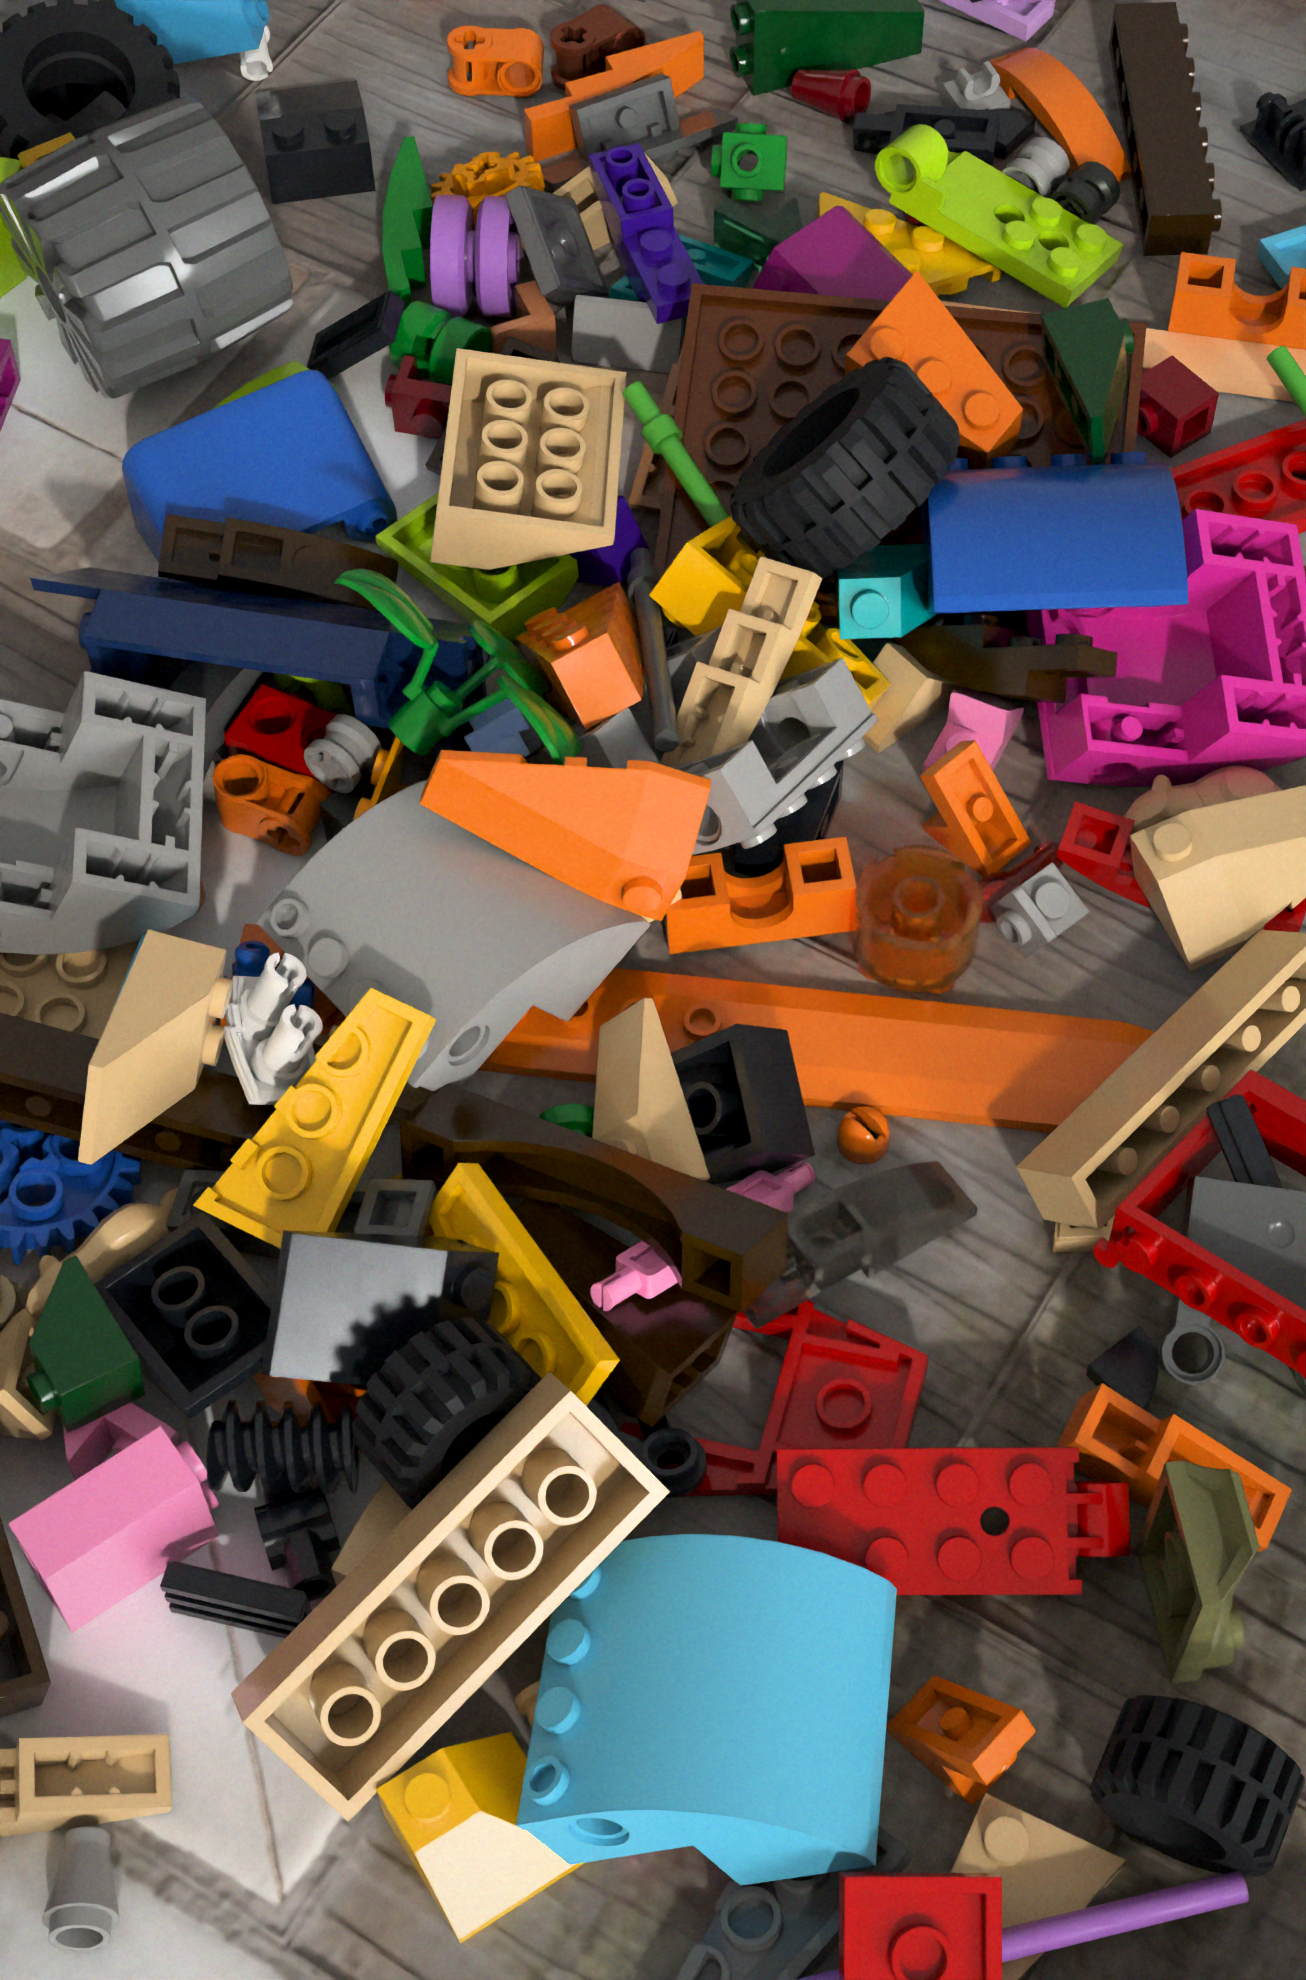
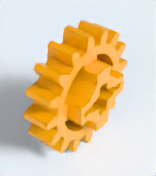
M500 152L479 153L478 156L473 157L472 161L466 164H455L451 173H441L439 175L440 182L430 186L432 191L430 197L434 205L436 195L466 196L472 206L476 230L478 209L485 196H505L506 193L518 186L544 191L546 187L540 164L534 163L533 156L529 155L520 159L519 152H513L507 157H501Z

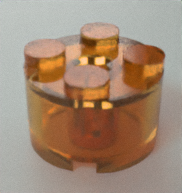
M906 845L894 849L893 856L887 857L878 863L874 859L866 865L856 884L851 936L852 948L858 960V968L864 977L901 991H928L934 994H941L952 989L956 980L966 972L976 953L983 907V892L977 878L975 883L972 877L964 870L965 863L956 855L934 846Z

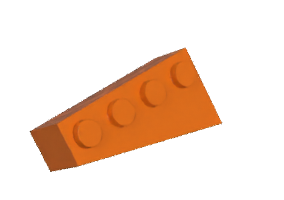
M619 582L560 614L557 608L553 607L533 616L524 623L528 631L515 637L527 661L542 673L550 685L551 690L546 694L547 699L585 730L642 700L645 683L642 675L645 674L638 619Z

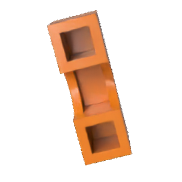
M1181 252L1168 331L1306 349V268L1291 266L1288 282L1283 289L1271 295L1257 296L1244 292L1236 285L1234 281L1236 259Z
M847 837L784 844V858L780 866L766 875L755 878H739L725 872L721 852L691 856L686 878L680 887L682 899L671 904L664 916L669 955L855 931L857 887Z

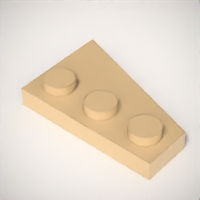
M985 1793L951 1873H996L1001 1876L1002 1928L1084 1909L1101 1889L1105 1888L1122 1870L1126 1860ZM1044 1952L1003 1962L1002 1980H1022L1026 1976L1027 1971Z

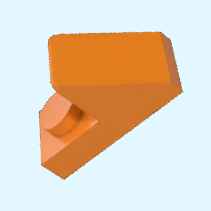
M976 740L959 742L919 775L939 810L922 827L926 833L983 878H991L1032 843Z
M933 1675L886 1725L894 1739L961 1800L971 1805L977 1803L1017 1758V1752L1036 1732L1021 1709L936 1675Z

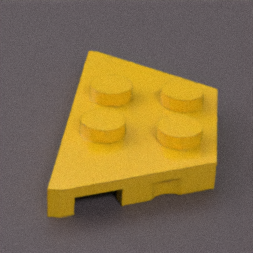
M826 192L819 194L816 218H819L835 206L845 207L912 274L918 271L937 296L951 295L967 290L968 280L971 277L982 275L991 283L1000 280L1002 277V270L929 226H913L908 222L897 219L893 213L887 210L870 209Z

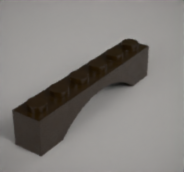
M449 1083L399 1120L402 1176L412 1180H433L437 1190L440 1191L458 1163H479L503 1197L530 1198L564 1204L598 1215L621 1226L654 1249L671 1268L681 1289L742 1313L786 1271L788 1213Z

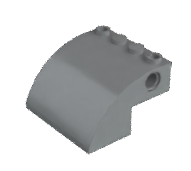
M722 626L666 647L676 718L696 663L698 661L709 664ZM843 657L779 680L772 697H770L747 742L730 747L724 752L695 762L690 761L673 767L674 769L711 780L709 797L692 855L717 850L739 842L744 849L766 841L777 831L773 822L800 809L808 801L804 794L807 790L827 782L836 775L837 770L834 764L837 761L844 760L864 748L866 743L863 736L879 720L875 713L872 714ZM645 674L642 675L645 681L642 700L588 730L583 729L570 717L566 716L564 718L582 743V749L576 757L587 758L588 767L627 768V760L652 761L660 764L664 752L658 750L654 744ZM542 743L539 749L524 758L531 764L555 765L544 743Z
M84 671L64 713L0 699V953L66 954L113 948L139 941L142 934H146L148 929L163 932L195 915L200 902L206 698Z
M427 780L406 787L374 805L344 827L304 865L256 923L285 953L295 956L303 963L307 976L346 1017L369 989L373 988L437 1019L407 1080L412 1087L418 1088L420 1086L436 1093L448 1083L462 1088L532 1006L568 1022L651 924L641 915L600 901L562 883L420 805V796Z

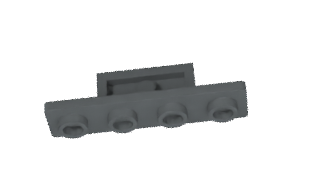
M662 73L569 106L580 157L541 170L547 190L555 192L590 166L588 155L607 151L617 146L640 143L643 151L654 163H661L676 158L679 155L678 150L694 144L696 146L717 144L723 141V132L735 130V124L739 123L738 117L720 108H716L679 121L670 77Z

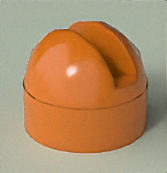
M870 1106L855 1107L844 1115L838 1126L837 1146L840 1153L847 1160L856 1164H871L877 1162L886 1154L889 1147L890 1128L886 1118L880 1111ZM863 1125L867 1126L879 1137L875 1140L871 1133Z

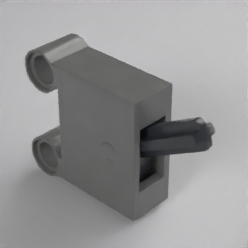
M1241 1094L1232 1095L1212 1103L1207 1107L1206 1114L1235 1182L1198 1176L1188 1178L1181 1234L1306 1310V1192L1283 1189L1245 1097ZM1174 1294L1169 1326L1160 1334L1156 1345L1157 1360L1162 1370L1171 1378L1189 1385L1203 1384L1212 1380L1221 1371L1225 1360V1346L1220 1335L1210 1327V1320L1214 1319L1201 1311L1188 1307ZM1187 1332H1196L1205 1339L1208 1346V1357L1201 1368L1195 1371L1184 1372L1176 1366L1172 1358V1348L1179 1336ZM1294 1370L1295 1380L1300 1390L1306 1394V1379L1302 1374Z

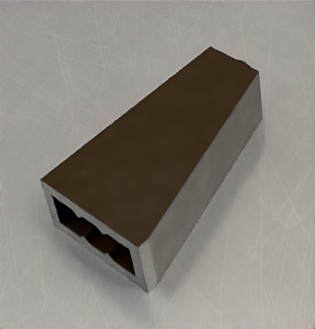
M525 1198L514 1208H511L620 1359L603 1385L639 1420L652 1427L720 1363L738 1312L681 1289L679 1283L674 1284L651 1299L644 1298L635 1293L615 1305L611 1310L603 1311V1306L598 1307L593 1302L590 1293L593 1284L604 1280L616 1272L617 1255L630 1247L556 1203Z

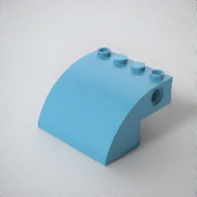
M709 1534L648 1536L621 1541L551 1613L516 1825L522 1830H527L569 1865L694 1846L740 1886L876 1866L897 1588L889 1580L863 1567L822 1552L782 1542L733 1535Z

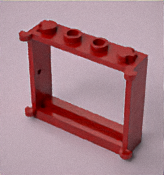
M1250 1069L1222 1099L1239 1094L1245 1097L1269 1156L1306 1177V1101ZM1206 1115L1117 1206L1109 1241L1102 1237L1094 1245L1093 1254L1100 1264L1108 1268L1115 1267L1121 1261L1129 1270L1142 1274L1179 1297L1188 1307L1203 1312L1238 1334L1249 1345L1262 1349L1302 1374L1306 1379V1310L1156 1219L1187 1187L1188 1178L1197 1176L1222 1150Z

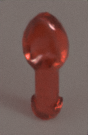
M1052 841L1044 842L1036 846L1034 853L1012 870L992 872L981 879L973 889L968 900V914L970 918L977 923L996 922V917L989 909L992 905L1052 862L1059 870L1064 864L1056 856L1059 844Z

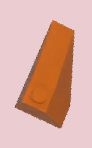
M441 750L421 793L420 805L564 884L600 901L641 916L662 921L686 878L709 797L711 780L652 761L627 760V768L588 767L587 758L565 756V765L528 763L520 754Z

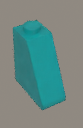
M927 544L878 545L869 552L865 551L859 555L855 562L844 569L838 568L834 570L835 608L840 639L902 637L936 615L928 614Z

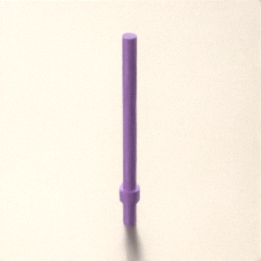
M1234 1871L1002 1928V1963L1245 1903L1249 1900L1247 1885L1242 1873ZM839 1969L795 1980H839Z

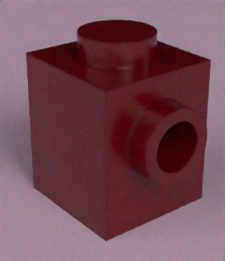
M1173 355L1152 368H1145L1142 370L1137 434L1148 439L1165 455L1172 458L1211 433L1219 393Z

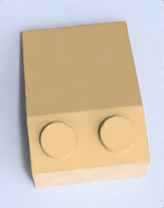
M147 930L89 1063L78 1162L90 1165L95 1163L195 1090L205 1064L216 1066L226 1030L224 1027L215 1025L216 1017L224 1018L233 987V980L223 977L226 949Z

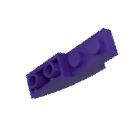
M640 143L617 146L607 151L588 155L590 169L612 239L638 301L647 303L657 324L687 317L692 283H704L674 227L673 207Z

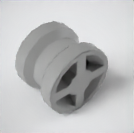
M338 714L326 725V736L323 739H316L311 742L304 750L303 757L311 773L321 783L337 792L349 793L359 784L362 769L374 766L378 752L382 747L376 735L364 723L349 715Z

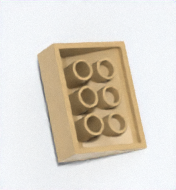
M457 348L430 562L491 570L613 545L625 402L622 393L626 388L627 372Z

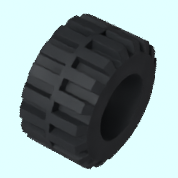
M460 1318L454 1324L447 1320L435 1324L431 1331L427 1333L421 1331L409 1339L408 1344L399 1351L395 1350L384 1360L386 1362L380 1371L372 1375L366 1384L367 1392L358 1399L355 1408L358 1416L353 1421V1434L358 1438L356 1443L360 1450L406 1505L413 1510L542 1378L492 1324L484 1320L476 1322L473 1318Z
M1139 1695L1135 1699L1129 1698L1124 1702L1089 1789L1092 1791L1090 1795L1094 1802L1115 1824L1140 1842L1160 1853L1188 1865L1214 1873L1226 1874L1240 1871L1243 1876H1262L1266 1872H1271L1305 1784V1777L1301 1774V1769L1297 1763L1276 1743L1255 1728L1233 1716L1209 1706L1181 1698Z

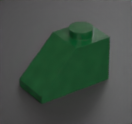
M77 1255L63 1261L29 1342L35 1371L26 1375V1380L34 1400L42 1413L46 1414L55 1410L67 1433L145 1396L139 1357Z

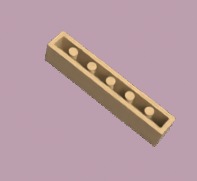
M1259 930L1016 1167L1044 1220L1100 1230L1115 1215L1117 1206L1207 1115V1107L1212 1103L1220 1101L1250 1069L1257 1072L1306 1023V933Z

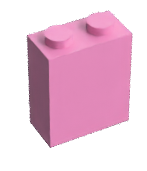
M161 1426L8 1523L36 1578L72 1633L165 1572L168 1562L182 1561L219 1536L210 1512L219 1506V1503L205 1481L207 1479V1471L187 1441L175 1447Z

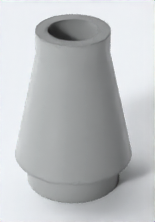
M78 1827L69 1830L65 1834L64 1850L42 1916L43 1924L49 1928L48 1940L58 1948L70 1951H90L102 1948L110 1942L111 1930L117 1927L120 1922L109 1851L110 1834L103 1829Z

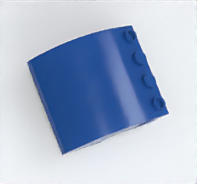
M1146 452L1110 454V464L1087 465V454L1052 455L1051 466L1027 467V456L993 457L992 468L968 469V458H955L954 462L947 466L948 472L940 483L934 485L929 492L930 495L920 505L921 544H927L928 614L1161 607L1188 604L1184 535L1175 482L1171 470L1166 463H1146Z

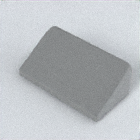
M576 295L571 348L573 362L670 374L672 363H678L684 341V318L657 324L646 302Z

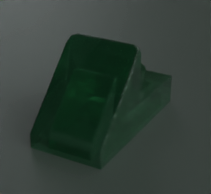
M794 197L771 219L728 198H725L714 209V246L755 260L754 271L758 273L761 272L773 248L803 228L797 200Z

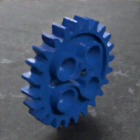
M0 1120V1251L3 1247L11 1248L14 1265L21 1264L27 1250L36 1249L40 1260L44 1255H51V1247L58 1245L68 1255L76 1250V1238L80 1236L87 1238L99 1225V1222L108 1214L120 1208L119 1206L135 1203L133 1186L141 1184V1158L111 1150L92 1165L78 1162V1160L71 1159L78 1157L80 1141L32 1128L20 1129L24 1126ZM34 1202H48L47 1204L38 1207L28 1206L29 1204Z

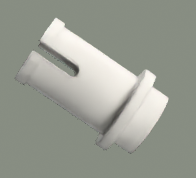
M267 25L264 28L259 49L238 53L240 71L243 77L248 80H263L269 76L267 71L272 72L273 70L267 46L270 39V30Z

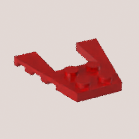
M770 1288L766 1289L742 1313H737L733 1328L790 1339L759 1451L693 1437L701 1444L705 1451L707 1471L701 1484L683 1496L777 1495V1448L909 1447L928 1371V1355L853 1320L848 1319L846 1324L816 1310L813 1302L792 1292L787 1297ZM623 1423L621 1432L644 1439L639 1425ZM670 1464L662 1469H674L680 1465Z

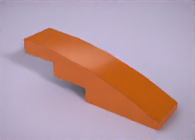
M701 31L606 56L605 72L565 83L566 98L524 109L526 150L529 155L533 156L534 163L578 148L569 110L570 105L661 73L670 77L675 99L703 79L704 36Z

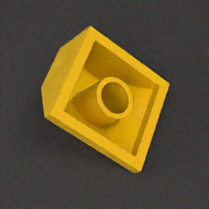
M511 1732L441 1748L376 1788L386 1820L459 1943L467 1940L584 1864L569 1865L527 1830H522L516 1825L527 1757Z

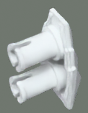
M279 952L270 955L260 977H232L233 987L231 1001L225 1013L227 1026H224L226 1028L224 1038L234 1069L249 1104L275 1105L291 1085H297L316 1061L312 1044L319 1037L323 1029L322 1020L313 1009L305 1005H300L297 1013H295V1005H289L298 988L304 983L307 973L303 963L288 953H284L283 959L276 970L275 968L280 961Z

